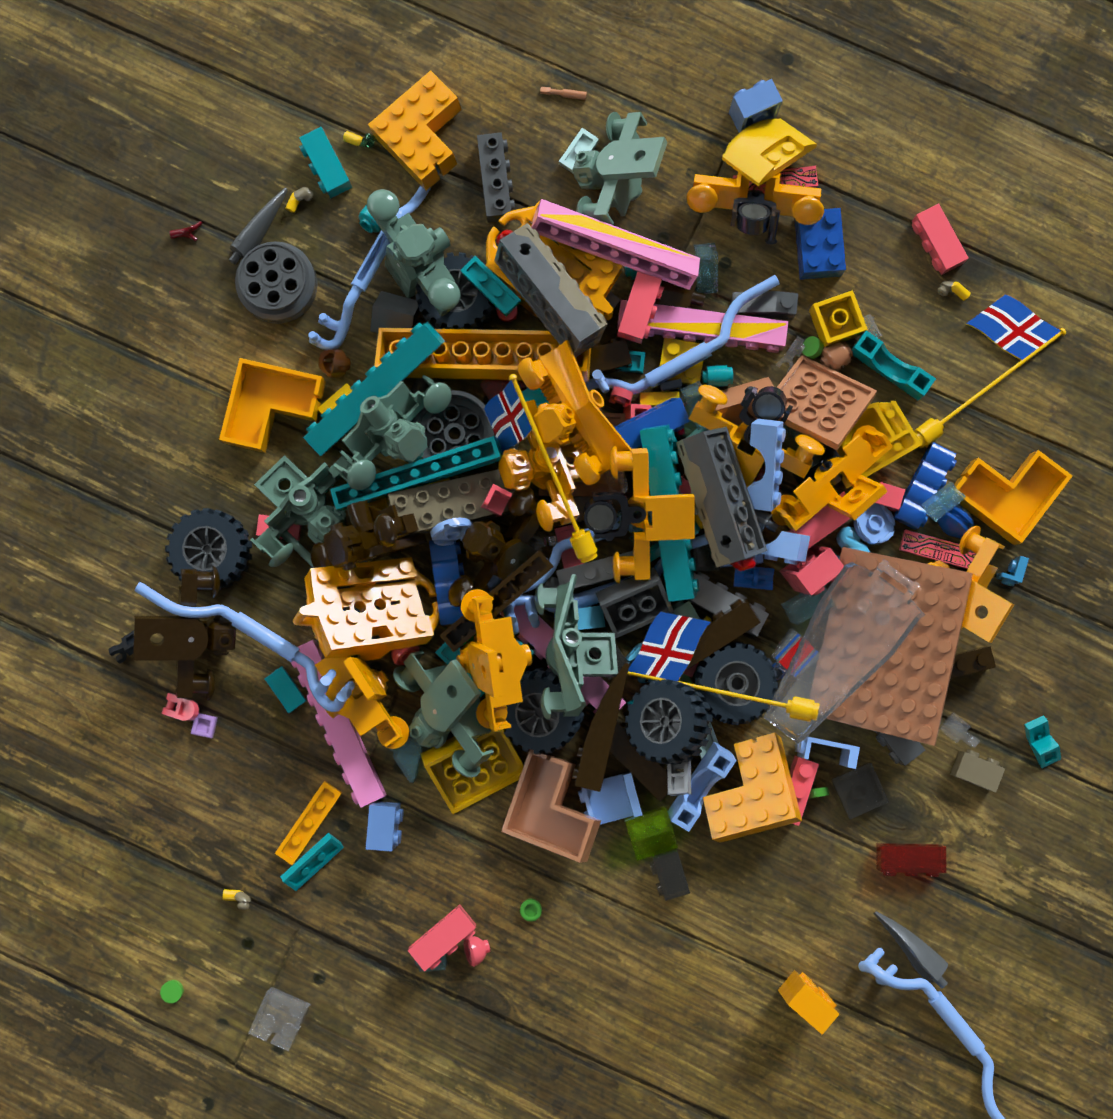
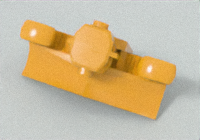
M564 341L557 348L534 362L528 357L519 363L517 369L525 385L530 390L540 388L548 403L538 406V412L533 417L543 444L558 443L566 446L573 443L579 454L574 460L577 474L586 485L597 483L603 474L611 470V449L616 446L618 452L631 451V448L600 411V408L604 406L601 394L596 390L588 392L569 341ZM532 430V436L536 439L535 434Z

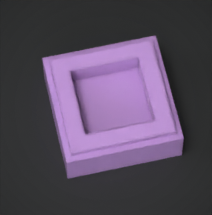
M199 713L193 721L191 734L213 738L218 717Z

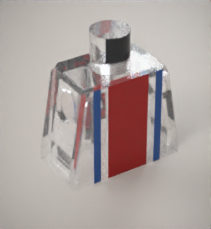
M793 628L786 632L770 656L777 663L773 667L777 672L776 680L779 681L785 673L795 678L822 658V655Z

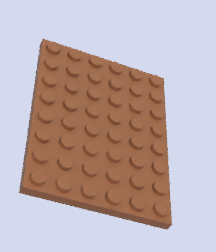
M842 547L840 561L846 569L841 572L842 576L834 583L809 699L815 700V703L820 704L818 717L935 746L973 573Z

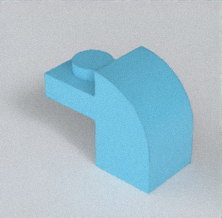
M601 606L578 608V630L606 627L604 612Z

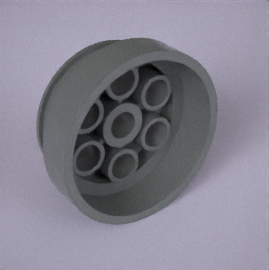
M267 242L251 249L243 257L237 268L235 286L240 301L252 315L268 323L282 324L296 320L306 313L316 297L318 281L314 267L300 249L284 242ZM276 254L275 260L267 261L269 255ZM289 263H295V267L292 270H286V266ZM253 266H259L256 273H250V269ZM271 275H278L275 282H269ZM291 283H297L295 290H288V286ZM254 287H261L259 293H251ZM280 295L276 303L270 302L272 296Z
M452 390L451 401L444 411L434 414L428 412L424 407L414 419V423L418 422L425 427L424 434L427 437L428 447L423 451L422 458L424 459L467 445L472 438L483 440L495 436L484 410L485 405L469 393ZM456 410L458 412L457 417L454 419L447 418L448 411ZM470 417L478 420L477 424L473 427L466 425V421ZM433 423H440L441 429L439 431L432 432L430 430V426ZM453 430L461 432L460 437L456 440L449 437ZM436 443L444 444L443 451L439 453L434 452V445Z

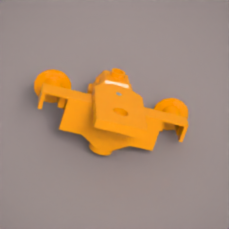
M973 526L964 533L959 544V551L962 555L967 554L970 550L976 553L966 571L973 573L962 628L964 627L987 642L992 643L1014 607L1013 603L987 589L988 584L998 569L989 563L997 549H1004L1005 546L990 538H984L980 535L981 528ZM940 560L934 563H927L930 565L950 568L949 565ZM985 606L988 609V614L985 618L981 619L978 616V610L980 607Z
M474 589L464 595L461 601V611L467 620L475 622L477 635L474 636L473 641L467 642L460 648V655H457V660L464 670L471 674L477 688L485 692L486 698L479 703L476 710L478 722L485 728L498 731L511 728V724L506 721V705L523 702L520 680L526 666H531L532 655L527 644L520 645L514 638L511 617L493 619L491 613L493 597L483 590Z
M351 656L324 658L315 664L322 677L331 669L336 671V676L326 691L327 697L334 701L337 693L347 682L353 681L355 683L352 694L341 710L337 712L326 710L330 717L335 718L338 715L349 718L360 736L376 728L380 743L389 749L400 748L407 742L409 737L407 723L399 717H390L380 702L381 699L387 696L388 686L386 682L389 681L382 670L378 672L375 669H371L363 659Z

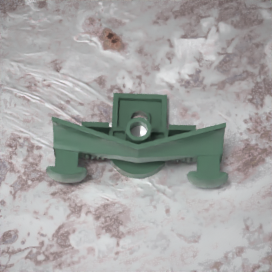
M576 574L571 575L570 582L559 585L557 588H543V583L537 586L534 595L535 608L540 615H543L544 608H556L553 638L546 648L545 657L549 668L559 677L561 692H550L549 687L545 688L542 692L541 712L547 720H550L551 712H563V717L580 715L586 706L580 690L584 685L583 677H616L618 674L615 633H580L578 630V600H574L573 596L577 580ZM589 651H597L600 658L592 659L589 656Z

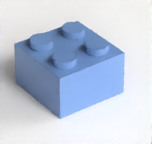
M772 79L768 81L761 80L754 84L752 88L748 90L741 89L734 94L729 114L740 133L753 123L764 119L776 118L783 100Z
M375 801L369 805L366 850L393 851L401 843L402 830H398L400 822L403 821L404 809H400V803Z

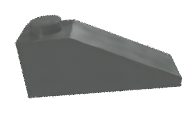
M767 291L743 305L737 314L793 320L797 313L798 293ZM733 292L731 303L743 292Z

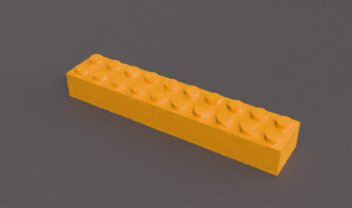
M379 328L374 365L376 368L382 364L380 359L390 351L392 354L397 349L395 345L402 338L408 339L412 335L411 330L413 328ZM435 329L445 342L407 378H422L425 375L429 378L509 380V376L515 374L517 375L516 380H522L517 368L523 359L529 357L534 362L557 348L560 344L549 331ZM591 348L575 358L585 382H589Z

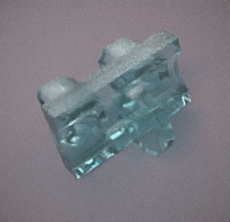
M950 481L926 500L921 507L936 522L963 501L966 496Z

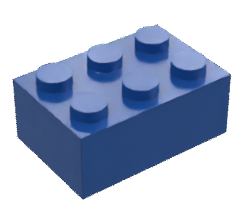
M841 208L824 209L822 219L813 225H803L795 220L800 280L841 277L846 270Z

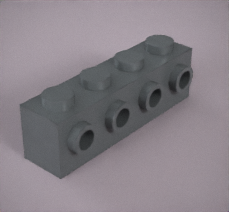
M502 132L477 135L488 223L498 222L504 214L515 210L514 200H510L509 193L513 192L512 180H507V173L511 171L509 159L505 160L504 153L508 152L507 139H502Z

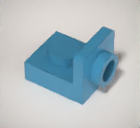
M1023 556L1015 557L1014 560H1011L1008 567L1010 575L998 573L996 578L1002 580L1001 583L1008 586L1022 583L1029 558Z

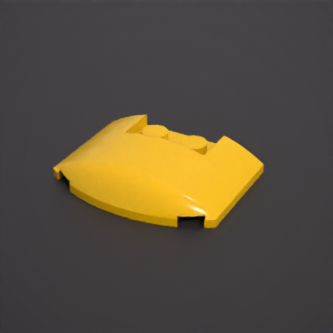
M781 118L764 119L751 124L737 134L728 144L725 154L723 153L722 160L751 182L760 186L815 149L817 144Z
M891 401V403L876 402L867 407L836 451L840 457H844L846 454L842 448L851 441L853 433L861 426H873L877 431L884 433L893 447L861 474L868 477L922 444L896 401ZM841 471V474L843 475L842 482L848 489L849 487H851V484Z

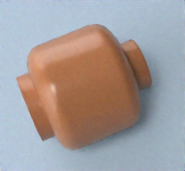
M839 341L823 348L820 362L834 371H839L851 363L853 353L846 342Z

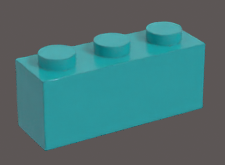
M322 127L299 137L302 143L299 148L305 158L309 156L312 163L308 165L313 175L318 174L321 179L317 183L323 194L327 192L331 199L353 188Z

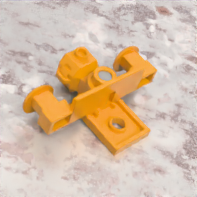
M535 400L526 401L533 418L538 412ZM531 432L527 436L531 446L529 453L526 450H516L515 448L505 450L499 461L498 470L507 489L525 490L529 488L531 482L541 489H548L552 503L547 504L545 500H540L536 507V515L540 526L545 531L550 532L553 529L554 522L560 521L561 525L571 523V520L540 446ZM558 443L544 444L574 518L577 520L580 514L572 493L576 488L574 482L581 481V478L577 474L574 465L567 463L566 457H572L575 460L579 455L578 451H576L573 443L566 446Z

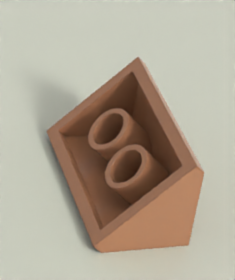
M769 377L721 390L727 396V404H718L715 410L723 413L722 418L739 426L743 423L739 416L743 409L741 401L745 396V389L749 386L758 388V393L764 387L773 386ZM752 400L751 403H750V405H749V407H748V412H749L754 418L758 419V418L754 415L753 410H752V404H753V400Z

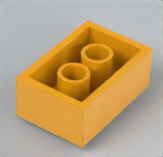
M794 970L778 989L786 1003L822 1035L839 1016V1012L835 1009L837 1004L821 987L818 986L817 988L812 980L803 972L798 974Z

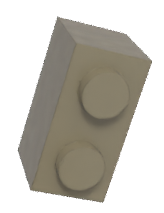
M969 749L966 752L959 751L950 775L996 793L1005 768L999 766L1000 762L989 757L986 760L978 758L980 754Z

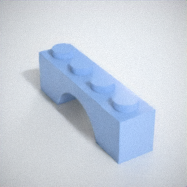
M757 419L751 423L750 445L760 451L766 465L763 478L747 487L753 508L756 510L771 512L781 502L779 484L782 482L783 472L780 471V464L784 460L782 442H784L786 430L783 429L782 421Z
M781 531L776 540L766 544L767 551L760 554H764V559L777 561L778 557L784 558V563L797 565L798 561L806 562L810 536Z
M715 742L712 743L691 775V794L678 795L667 811L671 822L688 832L691 830L701 815V808L704 802L703 797L708 794L709 790L718 780L727 776L737 761L732 752Z

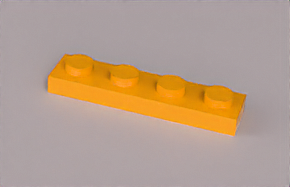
M324 781L275 854L289 864H295L342 795V792Z

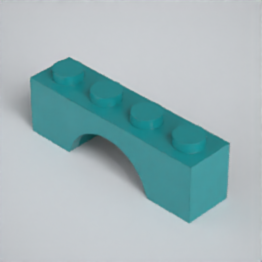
M867 330L851 349L854 357L916 400L924 397L936 380V378L920 367L911 366L896 358L886 349L884 342Z

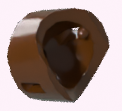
M330 349L320 354L319 368L330 378L344 377L346 371L351 367L349 357H346L342 350Z

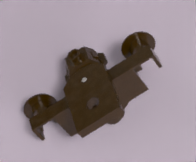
M530 487L521 491L515 490L512 493L508 502V509L516 518L508 530L501 534L500 526L492 521L487 523L482 521L474 522L466 530L462 542L464 549L467 551V558L475 563L483 561L484 566L473 581L471 578L463 576L451 584L448 591V600L451 605L455 607L461 606L464 595L474 589L490 593L538 551L528 545V542L540 526L536 515V507L540 500L534 497V492ZM536 588L525 593L527 595H535Z
M363 500L346 506L351 524L343 526V523H338L330 526L329 533L324 534V543L318 542L312 547L311 562L314 568L333 565L335 568L343 567V570L347 571L356 568L355 563L401 553L426 543L427 540L425 534L397 540L419 530L414 513L398 517L395 505L380 510L368 505L367 500Z
M212 566L211 572L197 571V569H181L182 579L181 586H179V605L196 607L197 591H211L212 599L218 595L220 575L216 567ZM178 615L134 616L133 661L176 660L178 676L177 698H192L193 693H206L207 701H209L215 692L214 674L210 669H207V674H193L194 660L202 655L206 647L214 652L215 655H227L229 652H232L235 649L236 628L232 626V622L220 615L212 616L207 621ZM158 633L163 636V640L159 643H154L150 640L151 636Z

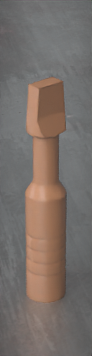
M541 87L540 89L541 94L561 95L564 98L586 100L587 92L557 90L551 89V87Z

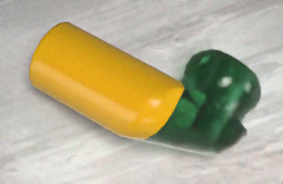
M346 131L343 135L345 142L365 148H371L376 140L375 136L371 133H366L365 137H361Z

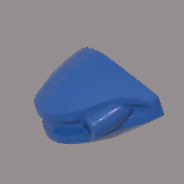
M937 501L932 508L939 526L947 535L961 539L969 528L975 526L971 514L960 505Z

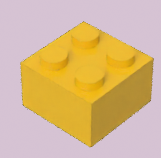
M853 290L815 303L809 309L818 337L823 342L824 348L839 341L845 342L859 337L868 330Z

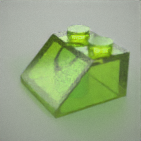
M665 806L644 812L642 816H631L624 819L637 861L678 848Z

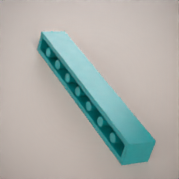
M429 322L423 325L418 323L411 330L412 335L408 339L402 338L395 345L397 349L392 354L389 351L380 359L382 364L377 368L375 366L371 367L365 373L367 376L365 380L355 382L350 387L352 392L348 396L343 394L335 401L337 406L333 410L328 408L321 415L322 420L318 424L313 422L306 429L308 433L303 438L319 456L325 454L357 424L361 413L360 406L365 399L371 396L382 397L387 395L400 381L405 380L445 342Z
M669 424L643 428L640 430L642 448H647L650 495H681L680 485H682V477L680 472L677 473L676 468L679 460L677 451L673 450L672 442H675L673 429H670ZM692 539L659 540L668 601L694 599L697 592L700 591L699 580L695 579L694 576L696 561L695 558H691L690 550L693 549Z
M492 436L378 473L374 482L364 490H354L348 483L330 490L336 510L346 511V506L359 501L367 500L368 503L387 498L388 493L424 486L498 462L502 458L503 452L499 439Z

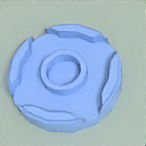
M874 503L854 520V528L857 535L869 544L879 545L888 541L893 536L895 519L886 506Z
M452 518L438 523L430 531L432 541L442 546L453 545L454 540L461 539L462 541L466 530L471 527L472 522L467 518Z

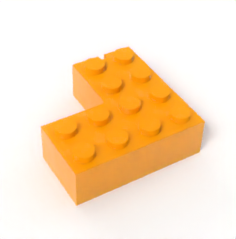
M430 70L371 121L368 126L373 136L426 191L440 180L438 172L434 167L436 164L443 176L457 165L453 152L435 133L462 109L458 97Z
M239 358L219 440L224 444L266 453L275 413L316 422L319 413L318 407L321 405L318 399L322 400L326 381L322 376Z
M1039 450L1029 454L1010 481L978 457L969 463L960 475L961 478L956 480L946 494L1011 544L1018 545L1023 543L1072 478V475Z
M775 732L757 737V742L750 739L734 744L744 786L703 797L712 840L721 843L802 821L782 739Z

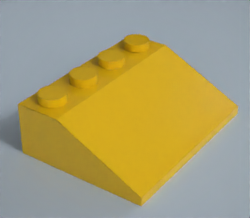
M490 729L491 732L477 738L478 747L482 752L493 749L494 753L487 761L480 764V773L473 778L461 775L452 764L453 753L457 750H464L455 736L446 740L441 748L433 747L421 753L425 769L452 814L520 779L524 764L510 737L507 738L505 736V729L498 731Z

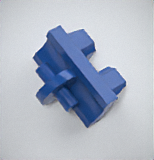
M753 567L739 571L735 568L733 587L773 590L774 569Z

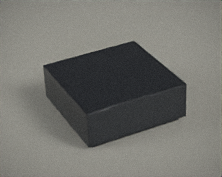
M681 379L660 383L659 392L680 391L682 388Z

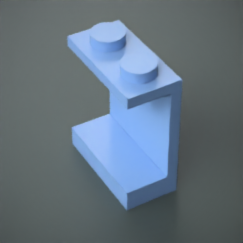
M803 735L796 741L795 752H798V757L809 759L812 742L842 748L839 765L856 769L860 747Z
M631 772L604 778L600 792L586 788L578 791L581 803H586L587 811L584 814L601 820L600 825L631 816H642Z

